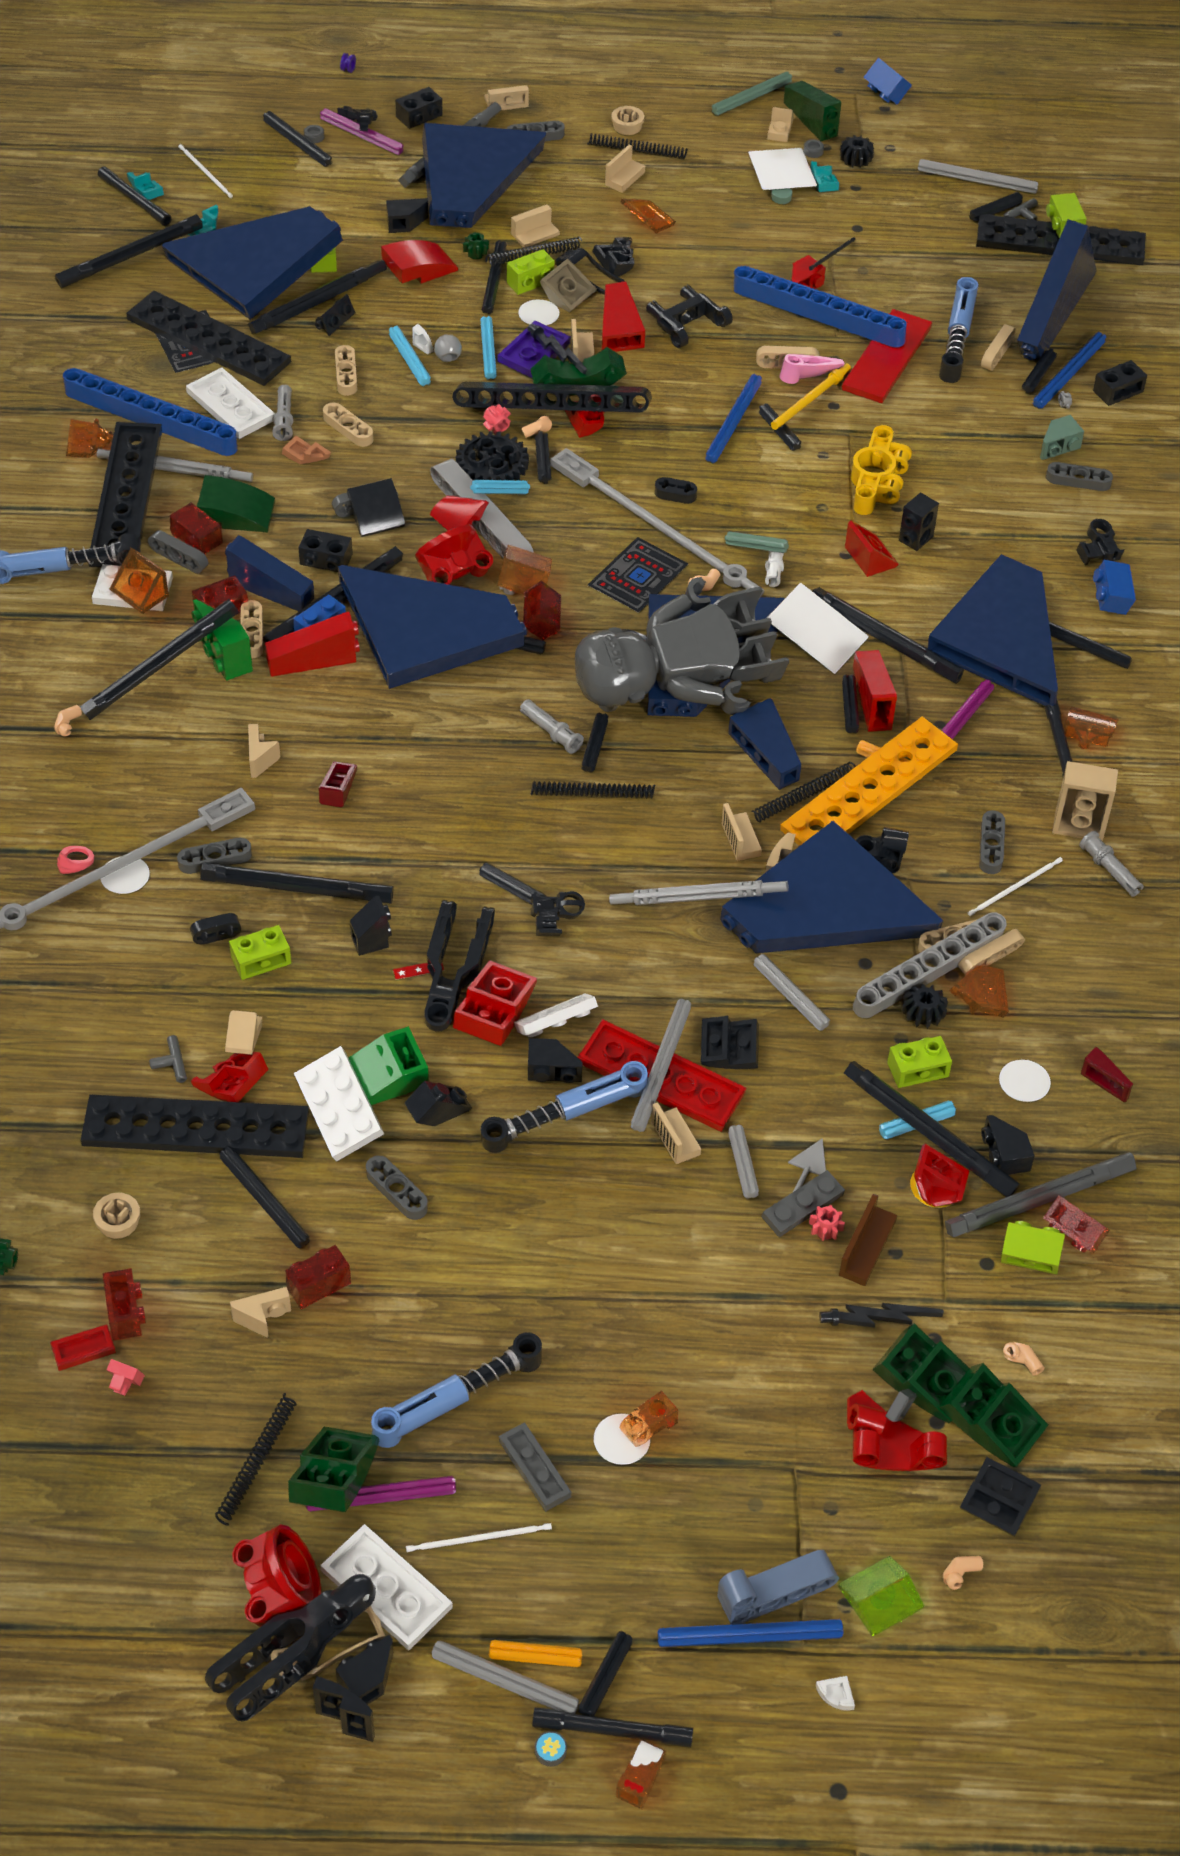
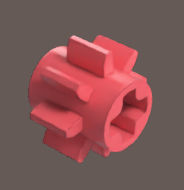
M500 404L490 406L484 413L483 418L486 421L483 425L489 431L492 430L494 434L499 431L503 432L510 425L511 420L508 416L511 413L505 407L502 408Z
M832 1205L822 1208L818 1206L816 1215H810L809 1224L813 1225L811 1234H816L822 1241L831 1238L836 1240L838 1231L842 1232L844 1230L845 1222L841 1221L842 1211L837 1212Z

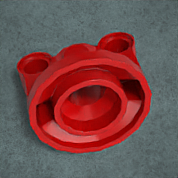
M470 524L461 525L438 535L420 547L415 553V558L427 581L437 582L435 577H440L448 585L469 573L475 577H482L493 564L492 554L484 548L474 526ZM476 560H481L485 566L478 565Z
M280 1524L251 1540H241L233 1549L232 1559L237 1566L244 1569V1581L251 1595L245 1606V1616L247 1620L260 1627L275 1615L302 1609L322 1592L320 1576L315 1561L306 1544L289 1526Z

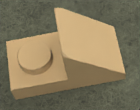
M772 108L768 140L788 141L794 119L793 110Z
M248 724L251 778H256L280 759V747L278 741L265 742L264 734H259L258 724Z
M232 1010L229 1016L225 1052L252 1055L262 1028V1017L257 1016L255 1012Z
M287 1287L230 1302L233 1322L264 1337H269L265 1318L279 1317L291 1311Z

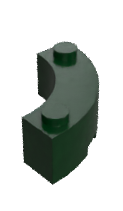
M608 347L584 359L582 364L587 369L586 374H582L569 361L562 363L561 360H556L546 355L530 369L534 384L610 386L623 378L627 372L623 356Z

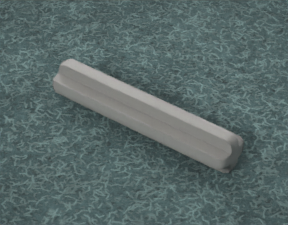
M732 1125L729 1127L728 1134L743 1195L747 1199L755 1198L758 1196L759 1189L744 1128L741 1125Z

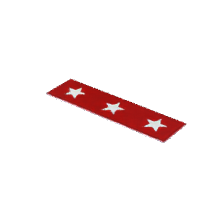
M428 963L393 969L395 979L429 974L427 969Z

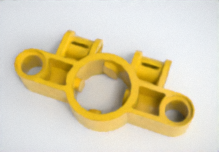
M886 425L875 427L869 447L860 449L853 457L851 480L856 486L853 509L860 515L872 513L876 502L885 504L897 503L900 498L899 490L902 489L904 484L902 477L897 474H904L909 467L908 460L912 456V450L907 445L892 442L893 430ZM869 466L878 467L885 472L871 473L862 468Z

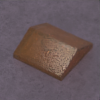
M621 199L620 203L656 234L674 226L676 223L674 219L650 200Z
M508 544L497 586L542 600L551 572L552 559Z

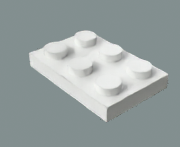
M102 564L92 595V602L97 605L163 611L173 579L172 571Z

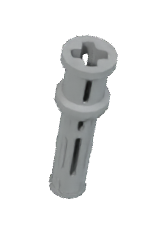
M288 385L278 387L277 413L273 417V423L275 424L273 436L280 441L289 440L293 435V429L291 428L293 416L290 413L292 389Z
M530 699L525 700L521 704L520 712L547 731L552 741L562 744L568 753H575L582 746L584 737L580 733H574L570 730L567 723L558 722Z
M1092 831L1084 836L1079 847L1082 850H1086L1093 857V862L1097 865H1102L1131 897L1139 894L1140 890L1144 887L1143 884L1113 855V848L1106 845L1099 838V833Z

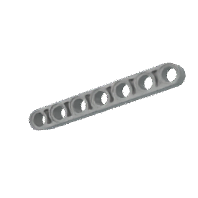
M449 459L430 468L433 481L446 496L451 495L489 502L480 521L473 520L472 525L511 568L534 558L531 544L487 495L473 493L470 489L473 480L455 460Z
M997 912L988 913L865 984L856 994L853 1003L854 1013L861 1018H870L903 999L906 992H909L912 986L919 988L922 983L927 985L958 967V963L966 955L1002 936L1007 925L1006 919ZM988 927H993V928H995L997 931H993V930H991V929L988 928ZM968 939H972V940H974L976 943H972V942H970ZM947 951H952L955 955H951ZM925 963H931V964H933L935 967H930V966L926 965ZM904 975H909L914 979H908ZM888 987L892 990V992H888L883 988ZM862 1000H868L872 1004H866Z

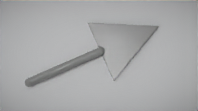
M823 1138L788 1161L789 1164L804 1169L793 1192L802 1187L809 1172L820 1175L826 1171Z

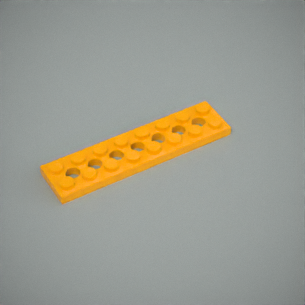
M922 716L781 824L780 830L785 835L787 833L796 834L794 842L799 846L819 832V830L813 831L810 829L813 825H819L824 828L831 821H835L844 831L850 834L957 751L958 744ZM926 744L928 748H918L917 745ZM902 757H907L911 759V761L901 762L899 759ZM888 770L894 774L883 775L881 772ZM873 784L876 788L866 789L864 785ZM856 798L858 802L849 803L846 801V799ZM836 811L839 812L841 815L838 817H831L828 815V813Z

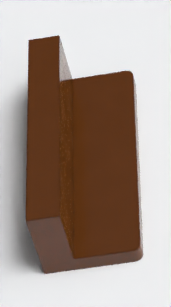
M876 1194L872 1195L842 1257L839 1272L840 1277L866 1286L897 1220L896 1214L877 1207L878 1195Z

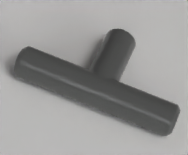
M1033 198L1006 212L1004 217L1015 218L1018 215H1022L1027 220L1034 219L1037 221V215L1029 210L1037 206L1038 202Z
M171 1035L167 1038L170 1055L150 1059V1067L153 1070L173 1065L176 1081L183 1083L187 1080L179 1041L177 1036Z

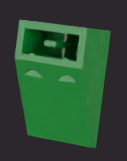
M197 599L193 600L194 611H191L194 623L196 624L197 621L214 610V608ZM231 618L200 640L203 643L207 657L213 659L216 672H221L226 681L253 671L250 639L239 621Z
M409 1026L383 1034L349 1057L350 1063L371 1105L413 1092L424 1081H429L427 1063Z

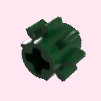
M474 232L465 237L463 252H468V257L481 259L484 255H487L489 240H484V235Z
M0 1238V1275H4L5 1272L8 1273V1269H14L18 1260V1249L11 1246L12 1240Z

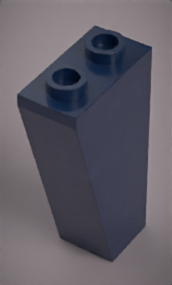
M240 535L227 545L225 555L227 557L229 584L296 611L302 610L313 601L314 585L311 579Z
M771 698L758 702L747 710L730 717L728 734L779 790L799 781L801 771L800 759Z

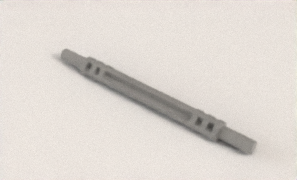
M98 449L97 458L109 459L110 450ZM157 456L155 469L196 476L205 477V475L248 482L253 480V473L232 470L231 467ZM131 458L129 461H136L137 458Z
M762 880L639 889L634 890L633 893L610 894L609 901L611 905L625 903L646 905L763 896V893L786 892L789 890L788 881L763 883Z

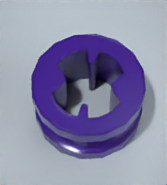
M344 53L341 58L340 69L341 71L347 70L349 73H352L356 65V56L353 54L349 56L348 53Z

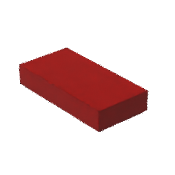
M107 1324L50 1342L59 1371L116 1353Z

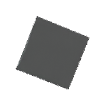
M910 1389L900 1391L886 1417L893 1422L904 1419L917 1397L916 1393Z

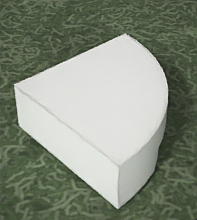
M419 324L412 327L413 345L426 354L432 353L433 345L426 331Z
M847 1676L816 1681V1689L826 1703L840 1710H854L855 1704Z

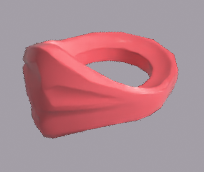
M68 846L59 853L57 867L61 874L79 872L92 865L95 857L93 852L86 847ZM72 852H82L88 858L85 860H71L67 856Z

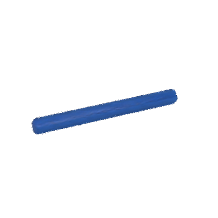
M1097 332L1033 399V406L1042 409L1105 343L1106 335Z
M752 374L706 452V461L715 463L718 460L762 383L760 375Z
M835 1619L658 1629L657 1639L660 1647L835 1639L843 1637V1624L841 1620Z

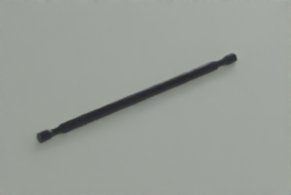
M852 237L850 240H848L847 242H845L844 244H842L841 246H839L838 248L824 256L822 259L814 263V265H811L809 267V270H813L815 267L819 266L820 264L831 258L833 255H835L836 253L850 245L851 242H854L856 238Z

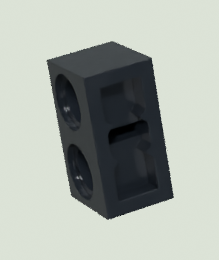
M430 87L395 100L396 117L409 129L443 116L442 98Z
M1130 360L1097 373L1093 392L1110 406L1144 392L1147 374Z
M921 492L909 501L903 508L899 541L916 551L934 537L939 503Z
M307 529L298 547L300 565L338 572V566H348L353 555L352 537Z

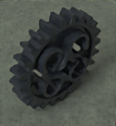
M489 431L488 435L480 432V437L472 435V440L464 439V444H459V450H456L455 456L457 464L472 480L515 479L520 481V475H526L529 464V454L527 453V447H523V442L517 443V437L510 439L509 433L501 436V431L496 435H493L492 431ZM506 458H509V468L508 462L505 461Z

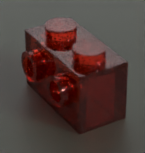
M190 502L169 515L172 535L200 550L202 553L206 554L223 543L221 525Z
M235 575L192 591L193 600L197 599L214 609L230 599L239 613H241V605L248 602L247 592Z
M541 580L524 592L523 622L526 629L541 640L556 634L560 630L561 595Z
M1058 1195L1043 1217L1044 1220L1050 1223L1048 1227L1056 1228L1060 1233L1068 1235L1073 1239L1071 1245L1084 1254L1087 1249L1095 1253L1110 1229L1060 1195Z
M336 1244L328 1249L319 1250L314 1256L304 1261H298L285 1270L287 1289L300 1309L351 1284L350 1265Z
M132 1268L102 1273L113 1341L142 1336L141 1324H146L144 1306L138 1307L137 1302L138 1299H143L140 1281L134 1282Z

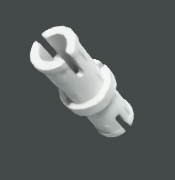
M769 551V559L765 565L767 571L765 583L769 584L770 587H777L780 584L781 571L784 570L782 560L784 553Z

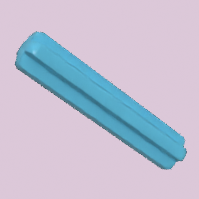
M473 480L470 489L474 494H527L530 484L527 481Z
M946 1101L925 1108L923 1111L938 1122L954 1116L956 1108L952 1101ZM897 1118L880 1124L879 1132L883 1139H889L915 1130V1128L903 1119Z

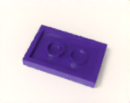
M536 320L532 322L534 325L543 328L547 338L553 334L563 349L571 344V336ZM526 328L498 354V362L532 378L530 369L544 355L553 359L557 355L550 345L544 349L540 342L534 339Z

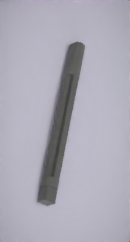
M494 102L483 112L476 114L463 126L485 127L488 121L502 110L501 106ZM424 157L408 168L405 174L398 180L404 188L425 175Z
M1127 1152L960 1214L945 1221L947 1234L956 1237L1132 1172L1137 1169L1135 1158L1131 1152Z

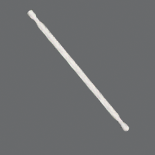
M180 144L178 146L229 198L233 197L183 145Z
M1061 857L1057 858L1054 862L1047 864L982 903L977 908L970 910L968 915H974L977 911L984 909L1049 870L1054 865L1059 864L1063 859Z
M551 1523L542 1526H529L422 1543L416 1546H406L407 1552H412L418 1549H431L531 1533L538 1530H550L552 1526Z

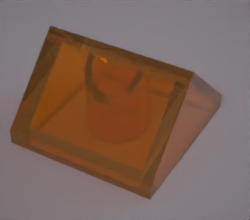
M131 548L109 590L144 614L169 597L167 577L165 571Z

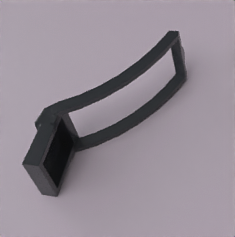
M583 248L568 250L555 260L557 266L567 258L573 264H576L586 256L597 269L617 282H625L624 279L615 276L603 268ZM593 284L597 288L596 291L605 295L604 289Z

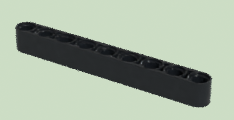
M466 381L458 385L453 392L452 398L454 403L460 407L489 408L490 406L500 404L502 408L640 413L648 408L652 395L645 387ZM460 390H465L469 394V398H463L460 395ZM481 391L489 392L491 399L484 398ZM503 392H510L513 399H506ZM525 393H532L535 400L527 399ZM547 393L555 394L557 400L551 401L547 397ZM569 394H576L579 397V401H572L569 398ZM596 394L600 396L601 402H594L591 395ZM620 395L624 402H615L613 396ZM636 396H642V397H644L646 403H644V404L638 403V402L636 401L635 397H636Z

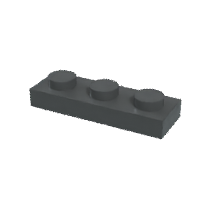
M826 1170L763 1211L762 1218L775 1234L781 1237L810 1218V1215L816 1214L818 1206L821 1208L826 1207L842 1197L845 1189Z
M525 1422L499 1436L500 1444L545 1512L571 1498L570 1489Z

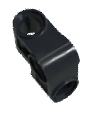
M883 827L881 838L862 835L856 841L893 874L900 869L902 857L907 847L909 832Z

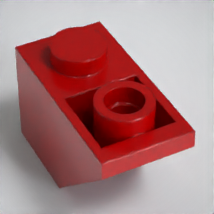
M807 255L793 263L791 281L813 289L819 288L824 285L826 267L820 264L813 270H809V267L817 261L810 255Z

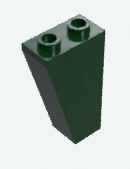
M804 81L785 86L783 103L793 110V113L820 141L838 136L842 103L839 99Z

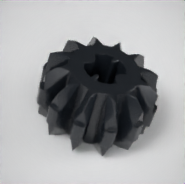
M855 135L852 138L846 137L840 146L841 161L845 165H851L852 168L854 166L859 168L862 165L868 166L874 157L873 142H870L869 138H862V135L860 137Z
M923 983L919 988L912 986L903 998L902 1011L903 1014L907 1015V1022L915 1021L916 1028L920 1024H924L927 1029L931 1024L938 1026L947 1013L948 1001L946 997H943V991H935L934 985L928 988Z

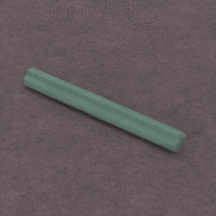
M789 72L779 74L713 104L711 111L716 116L721 115L791 83L792 75Z

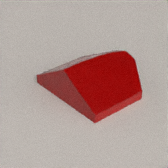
M924 1144L920 1151L914 1177L921 1198L927 1204L938 1207L962 1201L970 1170L929 1145Z

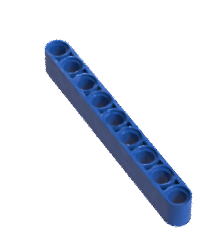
M739 266L734 270V291L739 295L891 347H900L905 344L907 323L902 318L748 266Z
M77 368L67 369L63 373L65 393L72 399L136 423L161 424L162 433L224 456L233 455L238 450L236 430L230 425Z

